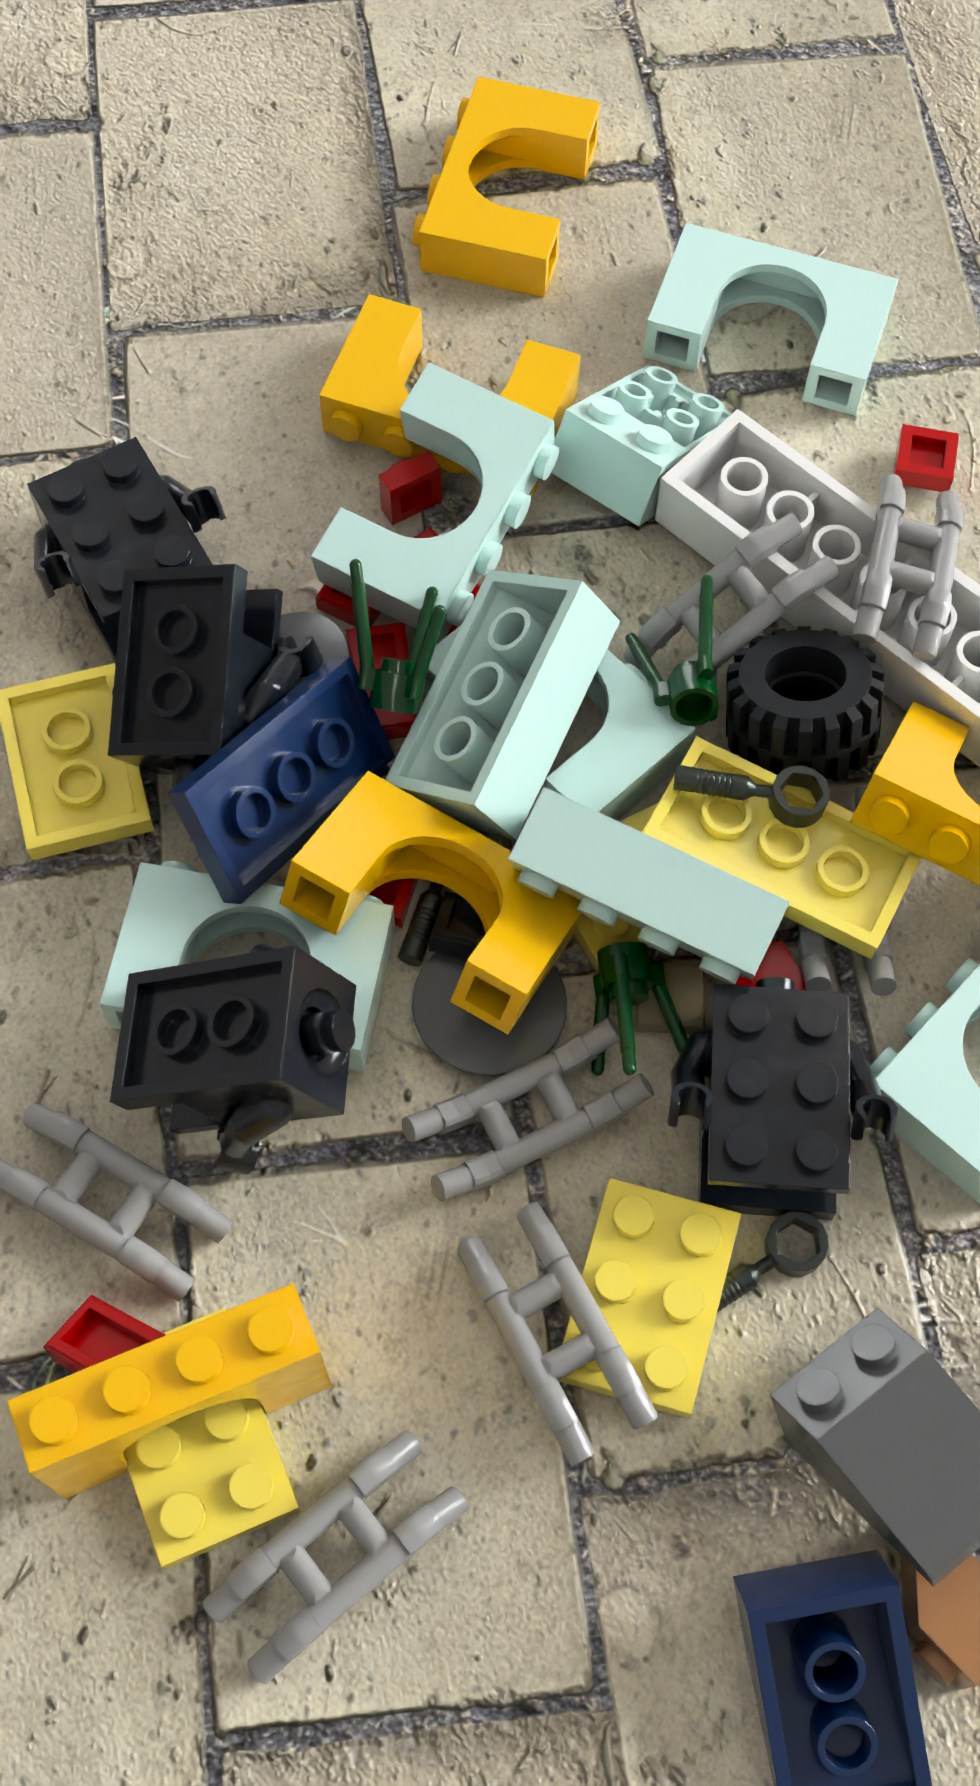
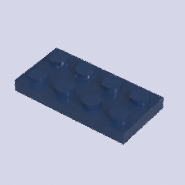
M351 656L332 657L168 792L224 903L242 904L302 849L367 771L382 778L385 775L387 764L395 758L374 708L369 706L370 698L366 690L357 689L359 674Z

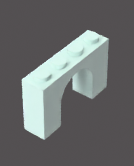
M686 223L647 320L643 358L696 372L710 332L716 321L723 314L737 306L749 303L780 305L794 311L806 320L814 331L818 343L810 364L802 401L856 416L899 279Z
M428 362L400 408L405 439L452 460L467 469L482 488L476 508L460 526L448 533L431 538H411L396 534L340 507L313 551L311 559L320 582L352 597L349 564L353 559L360 560L363 569L367 605L415 629L426 590L430 586L436 587L438 596L435 606L443 605L446 609L438 640L441 641L446 637L452 625L456 627L462 625L474 601V595L471 593L481 575L486 577L489 569L495 570L503 550V545L500 544L509 527L517 529L523 522L531 503L529 493L538 478L546 480L551 474L558 459L559 447L555 446L554 420Z
M461 625L436 644L424 681L423 694L427 696ZM607 649L586 692V695L598 707L604 724L594 738L545 778V787L618 821L676 771L677 765L682 763L694 741L696 728L676 722L670 714L669 706L655 705L653 690L649 687L648 681L642 672L632 664H623Z
M165 861L161 865L140 862L100 1006L110 1027L121 1029L128 975L130 973L198 962L213 945L236 934L246 932L274 934L288 940L356 985L353 1015L355 1041L350 1049L348 1070L364 1073L396 932L393 905L384 904L380 899L368 895L335 936L279 904L283 886L264 883L242 904L224 903L210 875L207 873L197 872L193 867L177 861Z
M969 958L945 986L952 993L940 1008L936 1007L932 1002L927 1003L906 1028L905 1032L912 1039L904 1048L897 1053L890 1046L887 1047L870 1067L880 1086L882 1095L891 1099L898 1108L894 1132L980 1204V1088L971 1077L963 1055L965 1027L980 1018V964Z

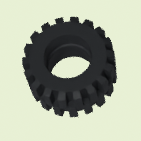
M797 626V630L792 631L782 628L773 630L769 637L760 635L749 642V648H740L734 655V663L729 664L727 670L726 737H728V747L731 753L739 755V757L776 775L791 766H806L815 769L825 779L831 778L837 782L848 777L849 769L856 771L862 769L867 764L868 756H874L878 747V739L880 738L885 683L882 665L876 663V655L869 648H859L860 641L853 639V637L837 636V631L824 628L822 631L811 630V626Z

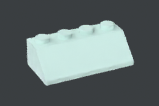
M489 569L385 780L473 830L516 840L620 620L583 581Z
M543 787L508 858L513 868L521 872L517 882L549 898L554 897L557 889L581 900L577 910L589 918L610 927L614 926L617 918L641 929L637 938L641 942L671 956H674L678 947L702 958L698 967L700 970L732 985L736 984L739 976L753 981L790 903L788 900L546 787Z

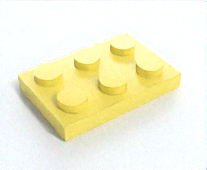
M115 663L0 689V722L26 850L32 861L155 831L140 767L108 756Z
M609 1178L582 1278L632 1364L654 1408L690 1419L741 1213ZM570 1316L563 1344L581 1334L572 1316ZM596 1360L558 1380L559 1382L616 1398Z
M222 1308L166 1331L164 1334H171L227 1310ZM258 1399L233 1400L188 1414L153 1430L124 1450L128 1463L127 1468L160 1566L164 1570L301 1512L264 1409Z

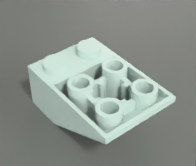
M648 364L565 410L555 438V446L559 447V455L551 473L635 525L640 526L656 515L661 477L732 413L725 410L723 403L717 398L704 393H696L679 383L676 375L671 371Z

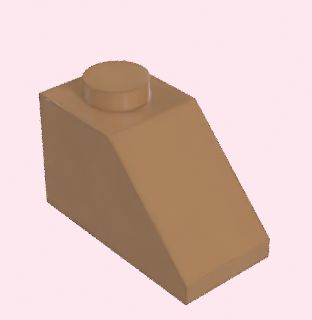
M900 1554L902 1601L907 1636L917 1645L912 1652L913 1657L924 1671L943 1687H947L951 1682L959 1690L977 1686L980 1682V1562L971 1554L933 1587Z

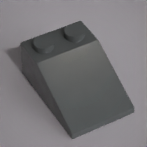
M876 1308L769 1395L786 1442L934 1587L980 1547V1410L927 1349L883 1311Z

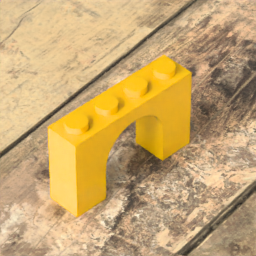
M478 76L470 98L463 97L460 102L456 136L448 135L442 157V173H434L431 178L427 202L429 207L426 214L419 212L415 220L412 243L413 246L420 247V271L545 298L558 260L560 219L500 206L483 197L475 187L487 176L510 168H530L585 180L598 140L600 102Z
M369 294L319 394L323 431L331 433L344 441H358L384 449L398 457L414 458L430 451L442 469L451 473H464L473 476L458 463L405 439L400 408L409 395L404 385L423 347L421 309ZM527 340L506 387L499 395L554 420V434L556 438L565 410L572 406L578 393L581 355ZM537 479L530 491L531 494H535L541 479Z
M913 701L876 768L850 822L980 886V806L965 793L954 773L955 758L970 728Z
M367 771L291 860L279 902L284 907L336 936L370 892L389 881L409 878L423 879L441 884L453 890L475 909L482 921L486 934L466 961L450 1002L507 1035L571 940L583 915L577 910L581 900L558 889L554 897L549 898L517 882L521 872L514 869L508 859L512 851L370 771Z
M294 1283L12 1398L7 1401L29 1473L61 1497L67 1499L128 1473V1463L124 1450L146 1434L176 1419L217 1404L246 1398L258 1399L266 1414L330 1388L332 1384Z

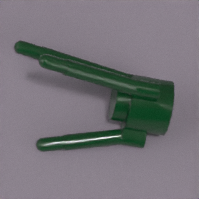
M353 559L349 567L360 663L357 689L371 691L370 707L393 712L417 714L419 702L422 700L425 677L440 634L446 609L443 605L435 606L438 596L437 588L434 586L427 588L408 660L382 657L381 667L374 668L362 563L358 559Z
M704 575L701 578L697 661H685L678 664L668 676L667 681H663L638 637L634 633H629L625 638L631 653L653 690L655 705L669 706L673 719L686 726L703 725L715 720L718 717L717 713L720 707L717 694V673L714 675L712 662L713 579L710 575Z
M619 942L601 948L597 952L600 973L593 976L595 991L593 1026L609 1017L610 1004L617 1007L623 1072L629 1076L636 1072V1049L631 1006L646 1002L649 999L648 990L653 991L678 1054H680L688 1037L667 989L663 964L650 963L648 946L641 942ZM605 1051L598 1054L597 1058L591 1063V1071L595 1076H600L604 1072Z

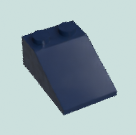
M878 1550L733 1576L744 1645L774 1786H932L899 1584Z

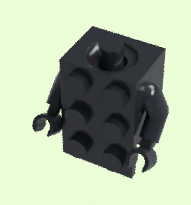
M137 437L88 458L79 459L63 469L27 484L41 524V528L34 535V573L40 580L47 598L55 596V589L71 584L115 664L124 569L213 565L194 533L201 531L202 524H205L210 519H220V521L227 519L214 487L204 486L191 490L169 475H159Z
M237 564L124 569L115 677L112 689L113 700L108 756L159 775H173L172 787L174 788L285 697L299 677H307L319 669L323 664V657L313 636H307L305 642L297 647L292 636H283L279 639L283 592L279 589L246 590L248 571Z
M266 944L254 946L248 954L130 973L128 975L110 1102L125 1110L173 1104L169 1131L176 1134L218 1130L217 1140L220 1142L221 1152L218 1159L214 1161L213 1168L245 1175L250 1174L257 1162L259 1141L287 1125L289 1121L344 1115L350 1049L355 1041L353 1015L356 985L297 946L275 948Z
M783 977L762 978L755 983V987L713 985L703 1019V1029L690 1034L670 1074L672 1093L667 1120L668 1125L677 1127L678 1117L682 1115L694 1116L700 1120L698 1202L741 1214L779 1217L794 1211L805 1212L816 1219L832 1220L836 1214V1193L849 1194L851 1190L850 1136L853 1140L862 1141L864 1129L874 1128L884 1134L885 1142H892L898 1113L896 1104L891 1099L882 1095L880 1086L860 1044L850 1039L849 993L796 990L795 983ZM850 1111H851V1114H852V1116H853L851 1134H850Z

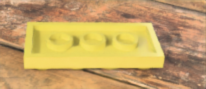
M696 736L680 764L704 770L746 775L756 784L773 786L777 776ZM674 777L672 778L642 833L790 901L784 917L872 959L922 857L851 823L850 820L854 812L830 800L822 817L815 824L806 828H793L784 825L774 817L769 809L768 798L753 796L741 801L698 794L696 792L673 790ZM786 785L782 790L790 806L812 809L816 805L811 791L803 787Z

